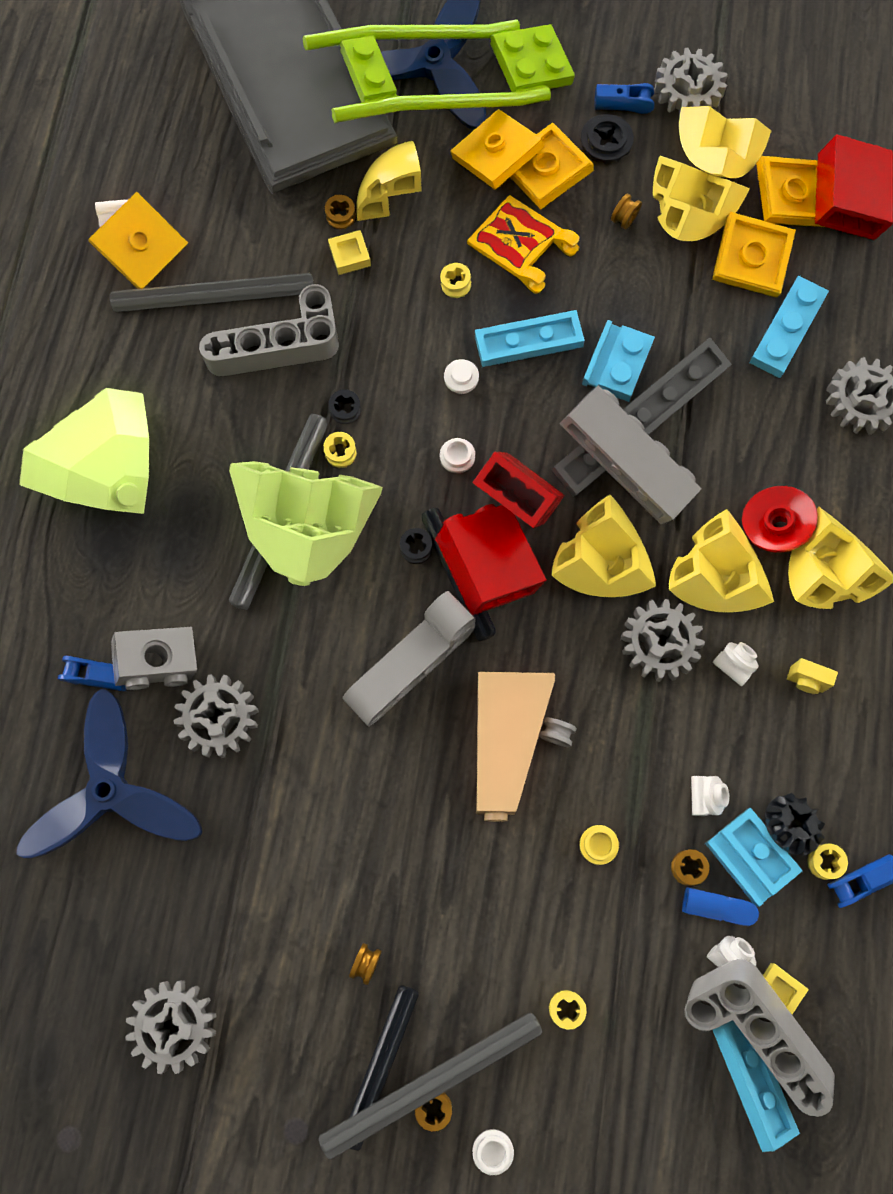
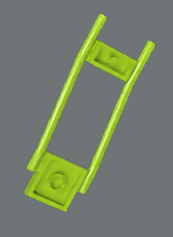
M516 19L493 24L365 25L303 36V45L306 51L340 45V52L361 100V103L332 108V118L335 123L396 111L522 106L550 100V89L572 85L575 77L551 24L520 29L519 21ZM490 38V45L512 92L397 96V89L376 40Z

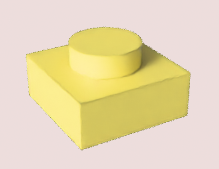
M361 230L328 239L338 275L371 266Z
M801 658L791 665L787 680L797 683L796 687L804 692L819 694V692L823 693L834 686L838 672Z
M770 963L763 974V977L790 1013L793 1014L809 989L774 963Z

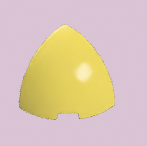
M710 106L681 107L679 119L680 141L685 154L695 166L714 176L739 178L747 174L756 165V162L760 159L766 148L771 130L756 118L726 119Z
M413 141L404 142L390 148L380 155L369 167L358 191L356 202L357 221L390 216L388 196L422 191L421 170Z
M660 156L653 181V198L659 201L661 215L657 217L663 229L677 240L697 241L704 239L725 225L730 212H737L750 188Z
M611 495L602 499L579 519L577 526L580 531L576 533L574 539L567 543L563 542L560 545L552 566L551 575L556 580L575 591L592 596H630L656 586L653 568L646 549L633 524Z
M818 507V522L814 534L805 544L792 550L790 555L788 577L790 589L795 600L809 607L832 609L834 602L852 599L855 603H860L893 583V573L854 534L830 514Z
M727 509L708 521L692 536L695 546L688 555L684 557L678 556L671 570L669 590L682 601L700 609L714 612H742L757 609L774 602L769 582L752 545Z

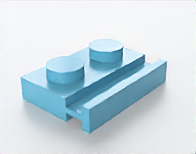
M607 320L583 378L582 385L594 387L599 385L602 389L610 391L615 397L629 402L655 337L623 325L622 327L613 325L612 321Z
M751 808L742 812L705 843L756 907L764 904L769 897L776 894L802 872V869L788 852L774 842L765 824Z

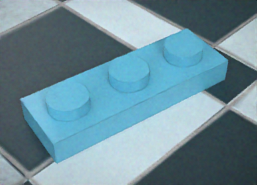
M798 276L749 363L781 378L829 290Z
M577 310L475 330V340L482 367L582 348L585 341Z
M733 1020L714 1029L713 1033L762 1152L777 1150L800 1134L778 1080Z

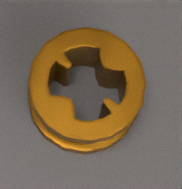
M628 193L621 198L611 216V221L614 223L621 222V227L625 230L633 223L642 206V202L639 200L633 202L631 200L632 196Z
M335 195L330 197L325 204L326 219L333 228L346 229L354 223L356 218L355 206L352 199L348 196ZM337 208L341 211L346 209V215H335L334 210Z
M688 849L674 856L671 862V871L673 877L679 883L688 886L697 885L707 878L709 863L703 853ZM685 857L689 861L697 860L700 868L695 869L699 874L695 878L691 874L683 875L680 867L685 866L682 863Z
M363 943L349 977L354 979L359 976L363 979V983L368 985L382 951L379 949L370 951L368 945Z
M445 1093L435 1098L442 1102L441 1111L445 1113L440 1120H438L437 1116H435V1121L428 1120L426 1118L427 1110L423 1105L415 1110L416 1119L425 1130L431 1132L439 1131L450 1122L452 1104Z

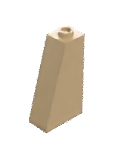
M478 672L476 814H484V821L505 822L508 821V815H515L555 682V673Z

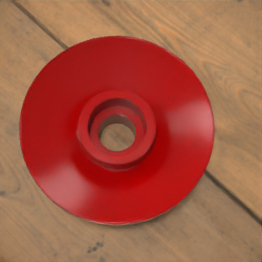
M774 486L758 492L748 501L742 514V525L747 538L755 546L770 552H787L802 546L812 537L818 522L817 509L812 499L803 491L789 486ZM780 521L787 524L784 527H774V524Z

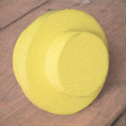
M592 826L580 838V851L583 857L592 864H607L618 853V838L606 826Z

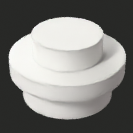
M455 360L446 367L444 381L451 391L457 394H466L477 386L479 371L468 360Z
M454 438L448 440L440 450L441 464L452 473H463L469 470L475 461L474 447L465 439Z
M496 1129L486 1130L476 1138L473 1144L474 1162L485 1174H502L512 1164L514 1149L510 1138L504 1132Z

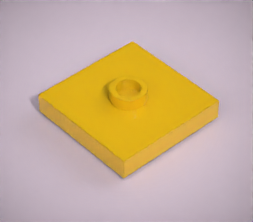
M498 109L451 149L450 152L456 162L496 190L543 149L544 144L541 137Z
M551 123L536 134L542 138L544 148L510 177L540 210L594 171L593 162L554 123Z
M770 156L760 157L756 165L764 221L773 224L824 227L815 224L818 160Z
M138 192L126 201L88 240L137 289L145 288L188 244Z
M730 212L726 219L712 280L777 298L782 291L796 230Z

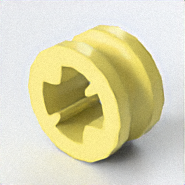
M452 263L443 268L440 275L443 292L452 298H460L468 294L471 289L470 270L461 263ZM456 276H461L462 281H457L455 285L450 284V279L454 280Z
M335 432L329 435L324 442L325 457L332 466L345 468L354 462L357 455L353 438L349 434ZM343 444V447L346 448L345 455L338 457L337 452L332 454V452L336 451L335 445Z
M822 844L818 845L815 851L808 854L807 863L813 875L823 880H829L843 876L847 870L848 859L844 850L839 846ZM822 852L824 855L833 854L835 857L832 861V865L835 868L833 871L820 867L823 862V858L820 856Z
M564 990L556 993L550 1000L549 1013L552 1020L560 1028L567 1030L575 1029L585 1020L587 1013L586 1004L575 992ZM562 999L568 1003L575 1000L578 1004V1008L574 1009L578 1013L575 1019L570 1020L567 1016L562 1019L558 1017L557 1011H561V1008L557 1007Z

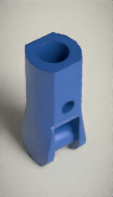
M648 83L635 85L596 84L594 110L650 113L654 109V101L651 99L654 95V87Z
M63 656L62 661L66 663L63 675L59 674L58 680L118 691L127 690L125 685L115 686L113 664ZM81 666L87 667L85 678L78 677Z
M888 854L828 883L829 889L834 888L840 900L837 903L838 907L843 908L893 884V856ZM853 879L856 880L861 891L855 894L848 883Z
M689 887L685 889L682 912L719 921L724 920L744 926L753 925L758 920L759 911L751 902Z

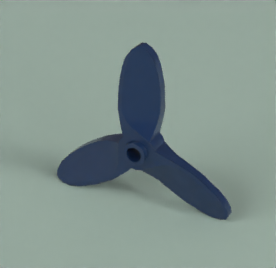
M447 0L434 25L475 24L481 0ZM430 39V41L419 47L381 52L392 80L426 77L434 81L439 95L479 93L478 88L468 73L453 60L468 39ZM485 107L449 109L464 126L471 130H475L487 119Z
M100 689L93 695L87 708L84 726V754L90 780L86 788L62 801L35 822L21 838L17 846V855L27 859L44 856L76 838L106 812L113 811L135 826L162 837L189 841L201 836V824L188 809L163 794L147 788L130 785L124 779L128 755L127 729L120 703L111 692ZM110 787L111 791L109 795L105 796L107 788Z

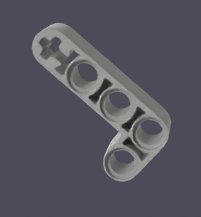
M319 284L306 286L299 295L302 318L216 331L205 335L200 341L199 350L208 370L216 376H228L332 358L338 351L339 342L329 291ZM314 305H323L319 309H311ZM320 335L329 336L324 340H315ZM287 340L294 341L289 346H281ZM252 346H259L257 350L253 352H247L248 348Z
M449 591L440 595L427 608L424 614L425 620L344 694L342 699L367 726L378 721L473 632L475 618Z
M743 959L732 960L693 982L685 1006V1017L694 1028L710 1031L733 1020L795 1105L803 1113L819 1117L830 1112L833 1106L835 1074L832 1068L755 965ZM733 984H741L745 986L746 989H740L738 987H735ZM700 1001H706L710 1003L712 1006L705 1005ZM759 1017L766 1018L771 1022H764L760 1020ZM784 1052H791L795 1055H788Z

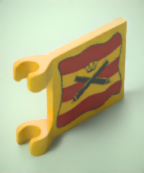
M511 195L500 204L467 240L469 246L519 278L535 294L540 293L545 288V282H543L545 280V273L531 266L554 242L569 257L579 250L577 245L579 242L578 234L558 227Z

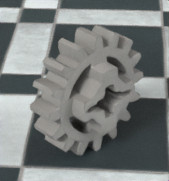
M685 48L683 55L680 56L678 52L673 51L670 60L667 58L662 60L661 68L657 69L654 93L660 94L658 100L660 104L669 103L667 109L669 113L676 108L679 110L680 117L681 107L712 106L717 108L727 87V84H725L727 73L721 72L722 62L715 64L712 62L714 57L712 53L707 57H703L702 49H698L696 54H691L689 48Z
M863 357L856 365L852 361H848L843 369L837 370L826 390L831 393L826 400V404L835 405L836 407L831 413L832 417L841 415L844 418L840 426L845 427L851 423L854 425L853 432L856 434L862 427L866 428L868 435H872L878 428L881 431L887 430L893 423V376L890 374L893 366L889 365L882 369L880 368L879 359H875L872 365H868L865 357Z
M665 599L661 607L657 608L655 602L651 600L646 605L647 612L638 606L634 611L636 619L628 617L624 625L631 631H625L621 635V640L629 642V645L624 647L622 653L623 655H633L634 658L629 666L633 668L640 664L643 667L642 677H646L652 671L655 672L656 681L660 682L664 674L668 673L669 678L673 681L679 676L678 669L687 674L692 669L688 661L697 663L701 658V655L695 650L701 649L705 644V641L696 638V635L703 628L702 626H692L691 621L696 615L690 613L684 616L682 614L683 604L680 603L675 609H671L669 599ZM666 618L665 621L659 623L650 621V619ZM678 626H679V627L682 629V631L684 632V635H685V638H686V639H684V638L681 637V634H680V631H679ZM661 634L667 637L664 647L658 644ZM639 641L644 643L646 655L641 650ZM671 657L674 660L676 658L679 659L672 663H659L660 659Z
M212 674L207 676L206 685H202L199 681L194 680L195 691L193 693L186 690L181 692L187 699L185 704H175V708L182 713V717L174 719V724L185 728L178 734L179 738L183 741L191 739L188 748L194 752L202 746V755L208 758L211 756L213 749L216 750L217 755L221 758L226 756V748L228 747L235 752H239L238 741L242 739L250 742L251 737L246 731L248 728H257L258 726L255 721L250 719L251 715L259 712L255 705H248L254 698L253 694L250 691L241 694L244 685L238 680L231 686V679L227 675L222 676L220 683H217ZM222 692L235 697L239 704H226ZM202 698H204V700H203V702L200 704V706H199L197 709H195V707H196V705L199 703V701H200ZM215 709H219L224 715L219 716L218 723L215 724L209 717L215 716ZM239 722L234 732L229 735V731L233 727V725ZM195 728H207L211 740L201 738Z
M180 980L175 983L172 990L169 982L165 981L159 983V993L153 988H148L144 991L147 999L146 1002L142 1000L134 1001L132 1006L138 1011V1015L126 1018V1023L135 1026L134 1032L126 1035L125 1038L126 1041L136 1040L138 1046L131 1052L133 1057L142 1053L146 1056L142 1064L143 1068L146 1069L156 1062L157 1074H163L167 1071L169 1064H171L173 1072L177 1074L183 1071L184 1060L191 1067L199 1062L196 1051L205 1054L210 1050L209 1045L204 1042V1039L216 1035V1030L208 1027V1022L216 1018V1013H206L204 1008L211 1000L209 997L202 1000L196 998L200 989L198 986H194L186 992L185 981ZM168 998L162 1012L150 1014L156 1004ZM187 1005L193 1010L196 1021L192 1020L186 1010ZM173 1018L172 1022L175 1026H179V1031L170 1035V1029L164 1027V1022ZM147 1033L151 1035L152 1039L156 1043L155 1048L150 1043ZM183 1039H193L192 1044L183 1053L175 1055L180 1041Z

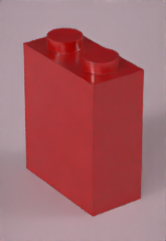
M836 134L818 153L815 224L872 240L877 239L893 225V150Z
M495 451L472 482L532 528L543 525L565 496L512 455L505 452Z
M488 504L478 509L475 514L465 517L463 514L453 515L443 522V527L435 537L471 615L532 595L546 581L515 514L503 505L495 507L494 504Z

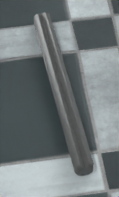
M303 273L112 291L110 293V304L113 311L121 312L300 295L306 286L314 284L312 274Z
M311 414L308 417L285 471L290 472V467L309 470L328 426L327 420L317 414ZM254 545L251 547L229 598L232 606L242 610L249 608L268 565Z
M527 1013L319 1136V1143L323 1153L328 1159L335 1158L542 1034V1029L538 1020L532 1013Z

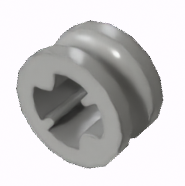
M545 717L543 723L546 729L540 731L539 737L556 745L571 747L570 735L575 734L577 728L567 722Z

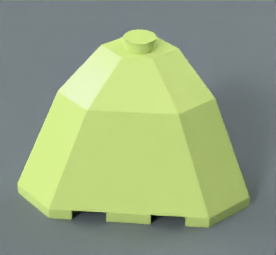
M105 388L82 408L72 412L53 426L52 430L23 449L19 483L21 486L66 502L104 510L144 514L149 479V432L142 393Z
M255 461L232 463L229 470L249 540L274 572L287 576L290 583L300 586L310 585V582L326 578L349 555L382 492L381 486L351 476L339 475V477L318 479V471L290 467V472L270 466L268 463Z

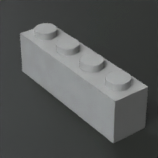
M599 385L589 392L559 423L660 524L673 520L702 489L695 482V476L687 468L679 466L670 457V452L666 446L659 441H654L644 431L645 428L640 420L632 415H628L619 406V401L615 395L606 389H602Z

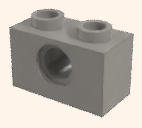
M192 627L114 632L111 640L115 686L125 685L127 690L144 689L149 687V683L164 682V685L167 687L181 686L187 684V680H191L197 672ZM148 653L158 654L163 660V665L160 667L150 666L146 662L144 655Z

